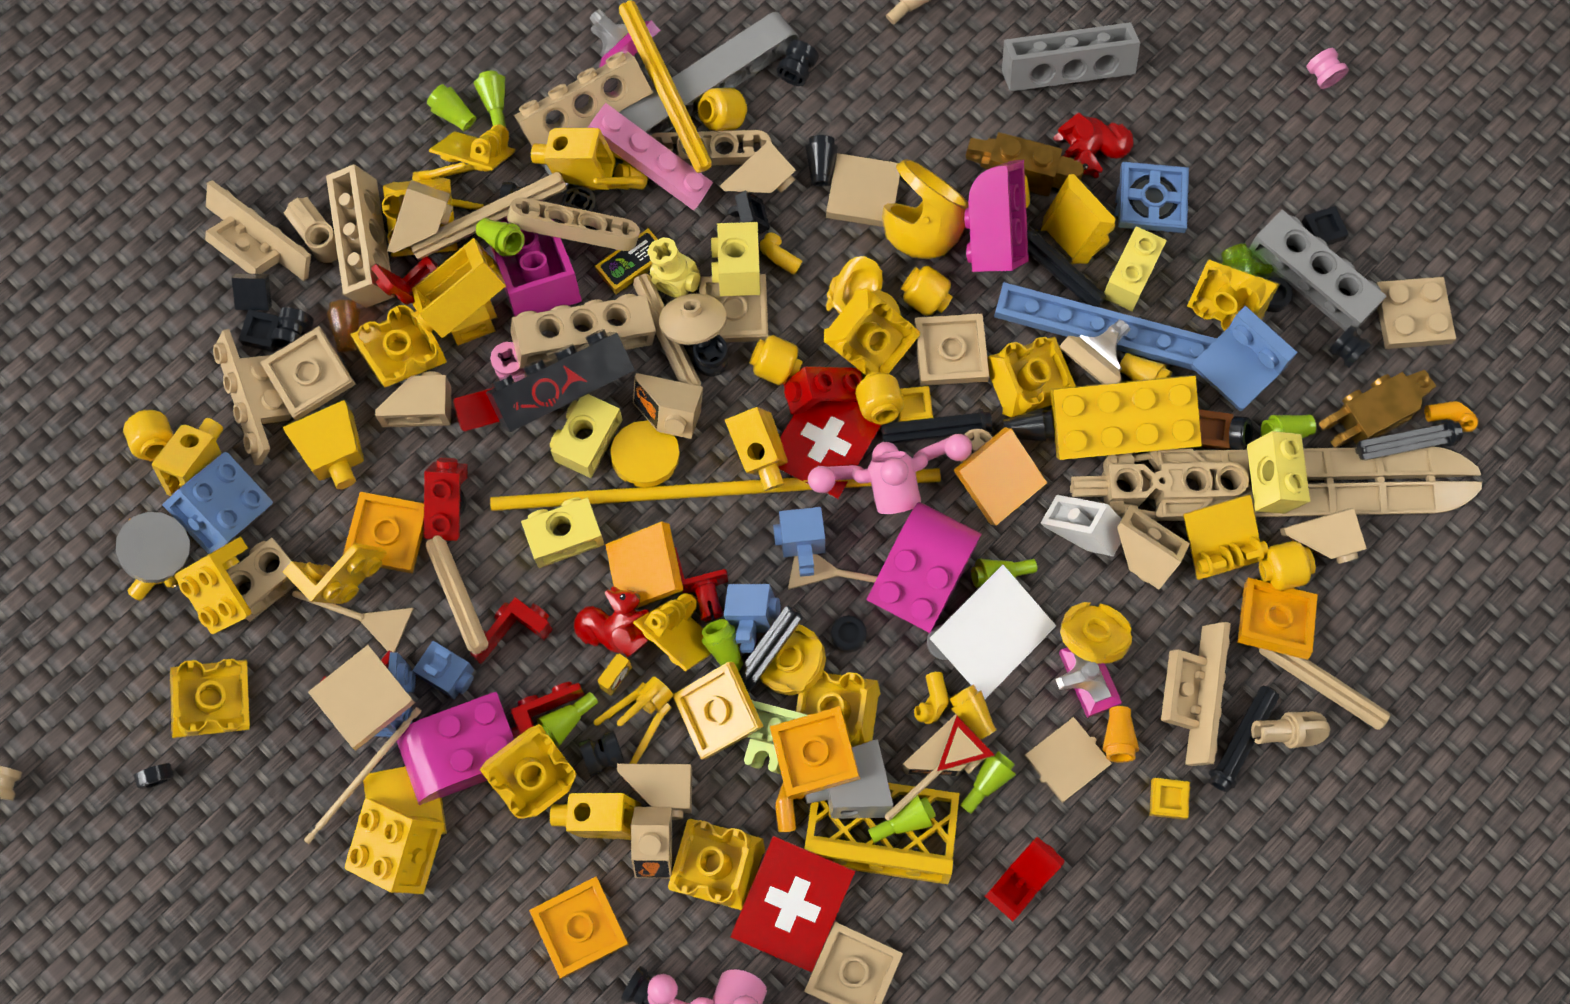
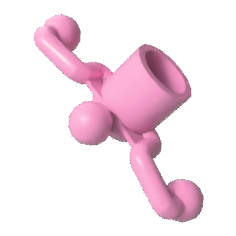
M954 434L949 438L919 450L911 458L907 453L899 451L894 444L882 442L874 448L872 460L867 469L856 465L818 466L809 473L808 484L813 491L826 493L834 487L835 480L854 479L858 483L871 482L877 512L881 514L901 513L913 509L918 502H921L916 471L924 469L928 461L944 454L952 460L962 461L971 454L972 443L966 435Z
M734 969L722 973L712 1000L698 997L691 1003L675 999L678 992L677 983L674 978L664 973L656 975L650 980L647 992L649 1004H763L767 990L762 980L755 975Z

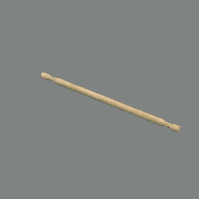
M416 707L411 712L409 718L399 726L316 824L314 830L304 838L306 843H311L317 832L322 830L405 732L412 720L421 713L419 708Z

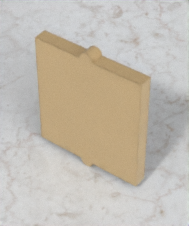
M1074 717L1024 755L1041 776L1040 782H1046L1062 803L1112 764L1096 745V738L1090 737Z

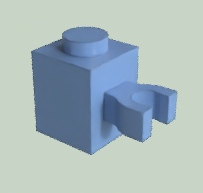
M821 507L779 511L780 524L773 525L775 546L782 545L783 557L798 556L800 577L814 575L813 554L825 553V533Z
M728 584L724 618L730 625L735 627V640L737 643H741V653H752L756 648V633H767L774 620L780 615V599L775 598L770 584Z
M435 641L431 642L412 670L420 679L454 700L459 693L463 694L467 691L474 678L472 675L474 669L469 662Z

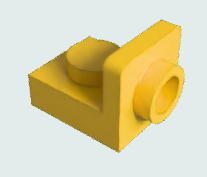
M491 300L487 301L451 331L457 346L495 332L491 320L497 318Z

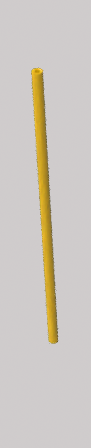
M940 468L922 469L915 472L917 483L941 481ZM793 477L782 478L784 485L768 491L764 490L761 480L499 496L490 497L491 511L559 507L564 501L576 497L581 498V500L588 497L590 504L806 491L812 489L809 484L805 483L808 480L801 481ZM854 479L835 480L848 481L845 488L872 486L871 482L858 483Z

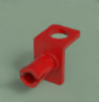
M674 547L683 586L682 594L695 592L702 621H711L708 606L712 607L715 619L722 617L724 613L721 609L716 586L728 582L726 569L684 579L677 548Z

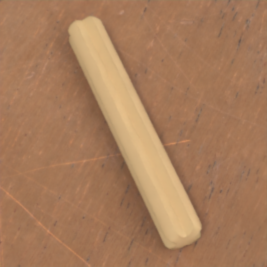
M642 274L635 277L633 286L638 296H647L656 335L678 381L701 386V381L683 344L669 340L660 330L659 315L665 306L655 285L651 281V276L649 274Z
M434 536L433 539L427 540L426 549L467 649L473 654H479L488 648L487 638L446 540L442 539L441 536Z
M1260 648V654L1375 729L1380 730L1390 718L1388 711L1313 662Z

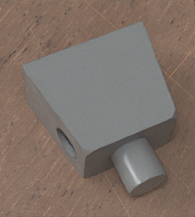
M878 739L853 747L860 780L805 795L807 804L827 800L831 818L834 819L885 818L886 813L893 808V802Z

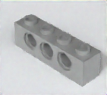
M1131 22L1004 40L1002 73L1009 91L1136 74L1140 41Z
M1281 210L1256 235L1248 249L1344 331L1351 325L1358 329L1386 298V295L1381 292L1380 287L1375 282L1364 278L1355 270L1351 262L1340 258L1329 249L1323 239L1315 237L1303 227L1298 218L1288 215L1284 210ZM1287 245L1294 246L1299 252L1291 251ZM1313 267L1322 269L1324 274L1317 273ZM1339 288L1347 290L1350 296L1342 294Z

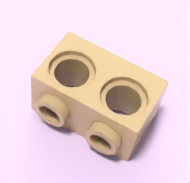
M270 538L267 542L262 541L256 544L250 550L249 556L239 564L226 570L237 589L243 583L251 582L250 590L242 595L252 612L250 616L245 618L249 622L295 587L291 580L282 572L292 560L273 538ZM280 560V564L275 571L266 573V567L271 561Z

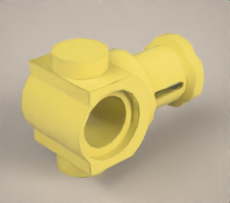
M663 237L653 241L649 246L648 255L652 262L650 269L651 281L656 289L674 298L687 295L689 291L695 292L701 279L696 263L678 251L674 240Z

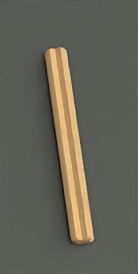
M555 172L440 227L437 234L411 245L412 252L417 259H423L475 234L476 225L483 218L494 221L506 219L510 204L514 199L521 197L544 201L565 191L567 188L562 175L559 172Z

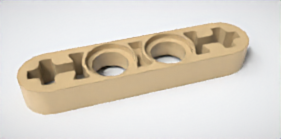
M760 130L698 132L712 161L711 165H743L756 153L753 148L755 142H759L761 147L769 140L771 142L769 135ZM677 132L654 133L650 135L672 152L673 144H677V156L692 166L688 155L683 152V145ZM720 142H729L734 148L732 152L724 155L718 153L715 147ZM739 142H743V153H739Z
M520 197L514 199L510 204L507 216L508 222L516 224L520 230L621 251L634 249L640 234L639 226L625 218ZM551 219H558L564 223H558ZM585 226H591L596 228L597 230H592L586 228Z

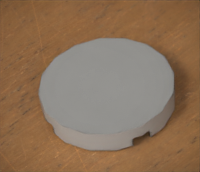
M145 512L133 516L122 526L116 537V557L118 562L130 577L142 582L160 583L168 580V578L173 577L174 574L184 568L189 558L190 539L185 528L174 517L162 512Z

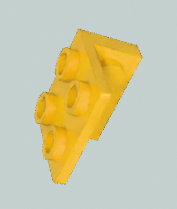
M241 536L174 574L181 592L189 598L198 613L200 622L208 628L211 634H215L252 614L247 603L226 572L227 569L240 562L236 556L248 549Z
M354 543L333 567L327 564L317 565L311 562L291 561L282 572L311 602L343 604L356 596L359 591L358 586L366 577L372 576L382 566L381 560L387 555V552L381 547Z
M365 799L348 852L345 869L391 893L424 894L445 823L436 818L408 816L373 799Z

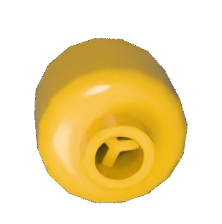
M711 88L704 93L698 103V116L705 127L711 131L736 130L741 127L747 114L745 99L741 92L735 88Z
M924 266L921 269L915 267L901 287V290L904 291V302L924 316L932 315L936 310L942 313L953 298L949 294L951 281L931 266Z
M770 335L765 340L759 339L749 364L754 365L753 372L757 377L776 385H783L789 377L791 378L800 370L802 360L797 359L798 347L795 344L775 335Z
M881 372L869 373L856 387L855 394L861 414L870 422L879 425L888 424L894 421L903 410L904 399L898 381L890 374Z
M156 410L136 412L129 417L123 428V433L131 453L138 459L154 461L174 435L167 417L162 412Z
M1297 541L1268 547L1267 555H1264L1263 561L1259 562V572L1263 581H1269L1279 591L1306 585L1310 581L1311 574H1314L1316 570L1309 547H1303Z

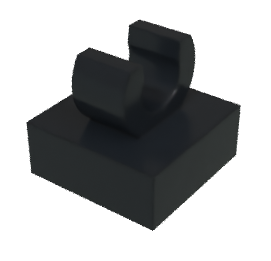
M746 190L735 195L737 205L730 207L728 214L735 218L740 216L738 223L758 222V234L769 230L770 226L763 200Z

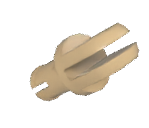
M1287 712L1280 720L1254 721L1251 733L1252 738H1256L1254 741L1256 744L1283 742L1288 748L1314 746L1323 742L1329 736L1330 726L1326 722V718L1318 712Z

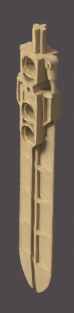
M1357 447L1303 448L1307 481L1324 480V483L1308 484L1310 502L1285 514L1257 512L1254 507L1252 485H1248L1251 482L1247 450L1194 451L1193 449H1169L1132 455V453L1109 455L1103 462L1104 472L1102 476L1071 477L1070 493H1072V497H1103L1104 503L1108 504L1120 517H1123L1129 505L1138 509L1148 497L1155 500L1156 510L1138 509L1155 521H1184V513L1248 494L1251 495L1255 517L1325 516L1354 508L1356 515L1444 513L1455 510L1472 500L1482 489V482L1436 481L1435 478L1481 476L1479 467L1457 452L1441 447H1428L1365 461L1360 460L1358 454H1356L1355 448ZM1149 460L1155 471L1152 472L1146 465L1134 464V462ZM1221 478L1230 480L1233 490L1224 488L1221 484ZM1426 478V481L1385 482V479ZM1186 479L1195 480L1199 486V491L1190 489ZM1375 479V482L1334 483V480ZM1117 480L1126 481L1130 485L1131 492L1120 490Z

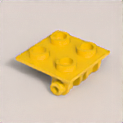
M497 124L483 133L480 138L454 131L431 147L429 152L440 155V158L445 161H461L471 164V167L478 171H492L515 153V149L508 147L509 132L507 128Z
M1250 494L1183 514L1197 580L1263 561L1264 555H1267L1269 551L1267 543L1265 541L1260 542Z
M688 593L681 594L677 599L669 600L633 622L648 640L654 642L669 656V659L674 664L680 666L685 672L712 655L702 643L703 628L691 618L697 607V599Z

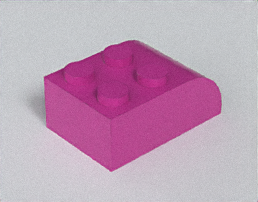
M1015 160L984 171L976 178L970 189L969 208L965 210L964 219L966 228L970 229V242L967 244L966 256L968 263H972V272L1012 271L1028 262L1024 160Z
M505 219V220L500 221V222L509 223V222H508V219ZM521 230L524 234V245L521 251L513 256H501L490 246L494 260L505 282L506 287L504 288L515 317L525 311L540 313L550 311L552 308L560 305L570 306L582 302L575 272L561 238Z
M918 502L899 533L866 600L931 633L982 533Z
M496 691L410 724L397 740V744L419 805L487 781L479 769L486 760L513 741L514 738Z

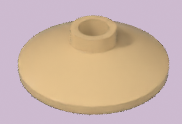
M705 294L683 295L670 301L661 310L659 327L663 335L675 343L686 345L703 343L714 338L723 330L727 319L726 310L723 304L712 296Z

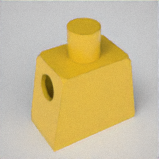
M553 128L549 132L547 144L534 143L531 149L532 162L535 164H546L552 174L559 172L565 183L609 190L610 185H596L593 182L594 178L612 177L616 159L600 128Z
M345 400L283 427L285 433L319 481L332 477L337 489L348 488L356 482L351 467L362 463L364 457L354 415Z
M755 407L725 419L746 473L759 475L765 491L784 485L778 466L786 464L788 461L772 413ZM764 448L765 454L760 459V452Z
M205 418L199 429L186 424L181 425L154 459L151 465L167 495L172 496L181 486L222 454L216 442L223 431V427L218 422Z
M571 793L568 796V804H552L550 824L551 826H564L567 832L583 838L631 840V823L634 808L641 807V803L624 793Z

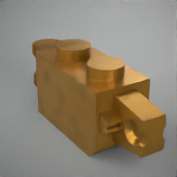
M998 132L996 139L988 138V140L970 138L966 151V159L981 164L980 166L987 170L1010 161L1024 160V172L1028 178L1029 192L1048 197L1051 188L1060 189L1069 174H1075L1081 180L1084 173L1083 164L1077 160L1074 161L1071 158L1061 156V148Z
M1422 370L1408 376L1401 372L1392 378L1389 374L1378 378L1370 385L1372 389L1364 393L1359 389L1346 396L1342 400L1344 405L1340 410L1323 419L1319 426L1324 431L1340 422L1342 423L1346 431L1339 433L1332 439L1331 444L1334 448H1338L1351 440L1357 446V442L1360 440L1386 434L1408 422L1414 413L1421 409L1422 398L1436 387L1427 371Z

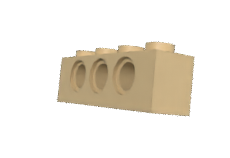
M623 52L615 53L606 59L607 64L596 70L589 68L581 72L577 76L578 80L567 86L566 84H560L552 88L548 92L549 96L539 102L532 100L519 108L520 112L514 116L531 147L534 143L547 144L549 132L553 128H588L605 103L620 112L652 94L653 92L636 58L629 52L625 54ZM610 78H616L618 81L616 89L612 92H604L605 82ZM579 95H589V102L585 107H575V100ZM553 110L561 112L560 119L556 123H546V116L549 112Z
M355 164L327 175L326 179L343 295L365 308L395 297L394 293L389 296L376 284L378 277L371 269L375 264H378L391 272L377 180Z
M625 294L616 300L603 302L596 299L575 307L560 305L552 308L550 311L540 313L525 311L516 317H512L510 332L519 368H524L528 364L543 359L544 363L557 358L555 352L570 344H574L575 348L587 343L585 337L601 329H605L606 333L617 332L625 350L652 345L656 329L647 296ZM616 319L619 320L623 325L614 326L611 325L608 322V320ZM585 325L590 330L587 332L578 331L575 328V326ZM548 330L554 332L557 336L548 338L543 336L541 332Z

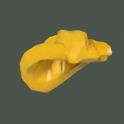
M860 256L849 260L844 265L839 275L831 280L830 289L827 292L828 301L826 309L828 312L835 308L837 313L840 314L854 297V291L864 288L881 291L883 284L882 270L876 261Z

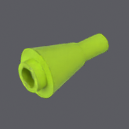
M497 71L482 72L473 84L488 113H490L492 125L501 124L506 127L503 114L505 76L498 74Z
M977 559L975 567L971 569V577L974 586L980 588L1002 565L1016 578L1017 576L1036 573L1037 563L1035 559L1019 562Z
M589 692L573 705H567L536 720L554 744L559 747L580 721L581 716L598 704V701Z
M999 751L995 756L984 759L973 784L974 788L960 806L972 814L985 796L988 797L1016 776L1011 771L1015 764Z
M917 795L891 820H886L868 829V832L873 842L876 843L894 833L900 834L933 827L930 819L936 817V814L928 798L920 799Z

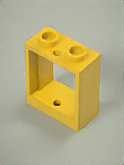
M473 238L412 288L415 299L413 306L419 313L417 319L428 332L435 330L441 338H444L506 287L496 261Z

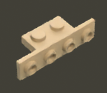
M213 180L207 183L206 207L223 220L206 230L205 240L249 274H262L277 263H280L303 281L308 279L311 254L304 247L296 244L284 235L280 229L272 226L252 208L247 207Z
M225 329L222 331L217 343L214 344V359L217 364H221L224 373V388L228 394H231L234 403V418L238 424L241 423L244 432L243 442L245 450L248 454H251L254 465H261L270 451L262 424L289 421L292 416L260 363L271 355L239 358L230 329Z
M1228 622L1202 626L1199 656L1182 650L1169 652L1161 721L1190 729L1185 764L1188 766L1210 765L1215 762L1218 747L1219 719L1222 713L1223 685L1226 679L1227 651L1230 644L1229 633L1231 623Z

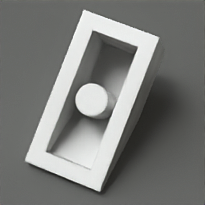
M1056 495L1041 521L1045 528L1090 552L1114 556L1121 544L1117 529L1121 517L1105 503Z

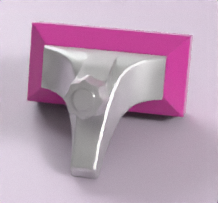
M600 9L591 14L589 18L594 24L591 27V31L603 43V49L600 54L602 59L599 68L607 64L606 59L615 53L623 52L625 54L629 52L634 56L638 52L625 24H615ZM652 20L645 21L652 38L661 31Z
M1068 647L1060 650L1059 655L1067 673L1055 680L1060 690L1075 689L1087 718L1122 704L1105 663L1097 664L1083 660L1072 653Z

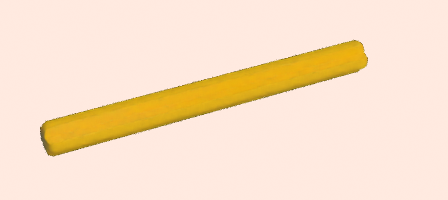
M632 0L622 3L619 6V13L694 170L697 173L709 170L712 166V161L636 3Z

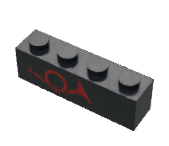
M605 329L598 330L585 337L587 343L575 348L574 344H570L555 352L557 358L544 363L543 359L537 360L523 368L525 373L514 379L510 374L492 383L494 388L487 391L486 394L503 429L512 432L635 371L618 333H606Z

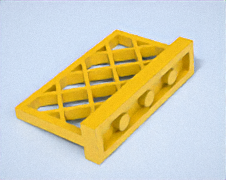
M888 783L892 800L898 795L906 796L915 787ZM924 788L918 794V797H927L930 804L935 800L951 802L949 815L940 822H937L935 818L930 819L933 827L919 837L913 831L905 832L912 842L903 849L893 848L886 838L880 840L884 846L875 845L876 843L872 839L867 843L856 842L849 831L863 821L866 822L869 828L876 826L871 818H856L844 826L839 819L831 818L829 806L825 801L811 803L804 849L855 871L948 885L953 869V851L960 793ZM819 803L824 810L817 815ZM827 815L840 830L830 838L814 836L815 824ZM948 823V830L946 833L942 827ZM937 832L946 843L945 855L929 853L922 842ZM844 835L848 841L840 840L839 838ZM914 847H917L920 850V852L913 851L912 849Z

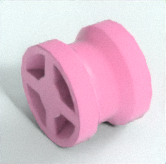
M1328 48L1317 54L1306 66L1309 73L1315 74L1318 78L1317 84L1320 89L1333 86L1349 71L1347 65L1340 63L1337 59L1338 53L1335 48Z
M513 342L500 343L493 349L490 359L499 378L511 374L514 379L525 373L523 368H519ZM511 356V359H508L507 361H503V359H506V358H508V357Z

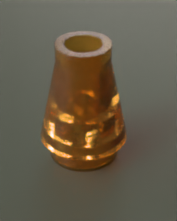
M353 300L333 301L329 303V310L326 312L336 342V348L339 352L357 350V346L350 334L359 329L361 310L357 308V303Z

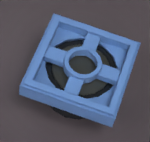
M1122 162L1120 167V184L1115 198L1117 206L1114 216H1118V227L1135 229L1137 226L1150 233L1157 231L1185 233L1188 218L1189 167Z

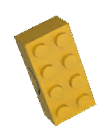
M1187 375L1050 389L1056 458L1059 460L1202 446L1196 376Z

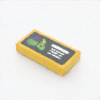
M649 228L639 234L634 249L629 251L616 250L595 265L598 274L615 294H618L632 284L635 277L650 271L652 262L648 255V249L651 243L658 239Z

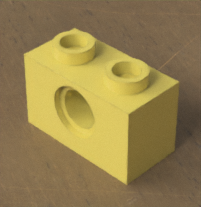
M758 222L717 223L718 237L711 238L712 258H718V262H712V283H719L720 296L760 295Z
M1136 226L1104 291L1106 295L1105 300L1133 312L1167 240Z
M587 394L580 397L578 401H572L566 413V419L568 420L562 430L558 429L554 433L550 442V448H552L551 453L555 462L592 478L623 419L620 408ZM581 429L593 431L586 439L575 437Z
M1271 431L1247 444L1255 511L1285 514L1310 502L1301 434Z
M579 497L568 499L561 504V507L551 511L547 509L534 511L528 515V519L521 521L538 568L605 545L588 497L582 500ZM560 524L571 526L570 531L564 536L553 534L554 529Z

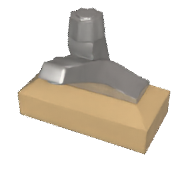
M1119 319L1100 336H1067L1059 347L1061 351L1101 384L1122 382L1120 374L1122 368L1117 360L1116 349L1117 343L1123 336L1127 335L1131 328L1127 323Z

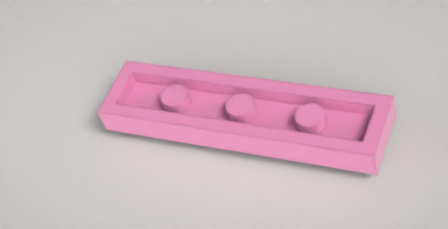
M607 103L602 106L588 126V128H600L610 150L693 211L713 184L710 179L702 173H697L691 165Z

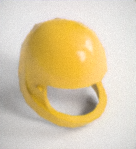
M905 159L896 165V169L914 191L922 197V202L917 207L897 203H887L884 205L882 220L885 236L897 250L912 258L932 259L943 256L959 242L966 229L964 217L966 208H969V203L939 176L922 165Z

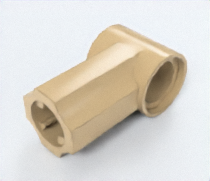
M297 197L288 203L284 215L307 244L315 258L323 263H331L337 260L334 230L325 221L309 198ZM327 240L324 244L319 245L322 241Z

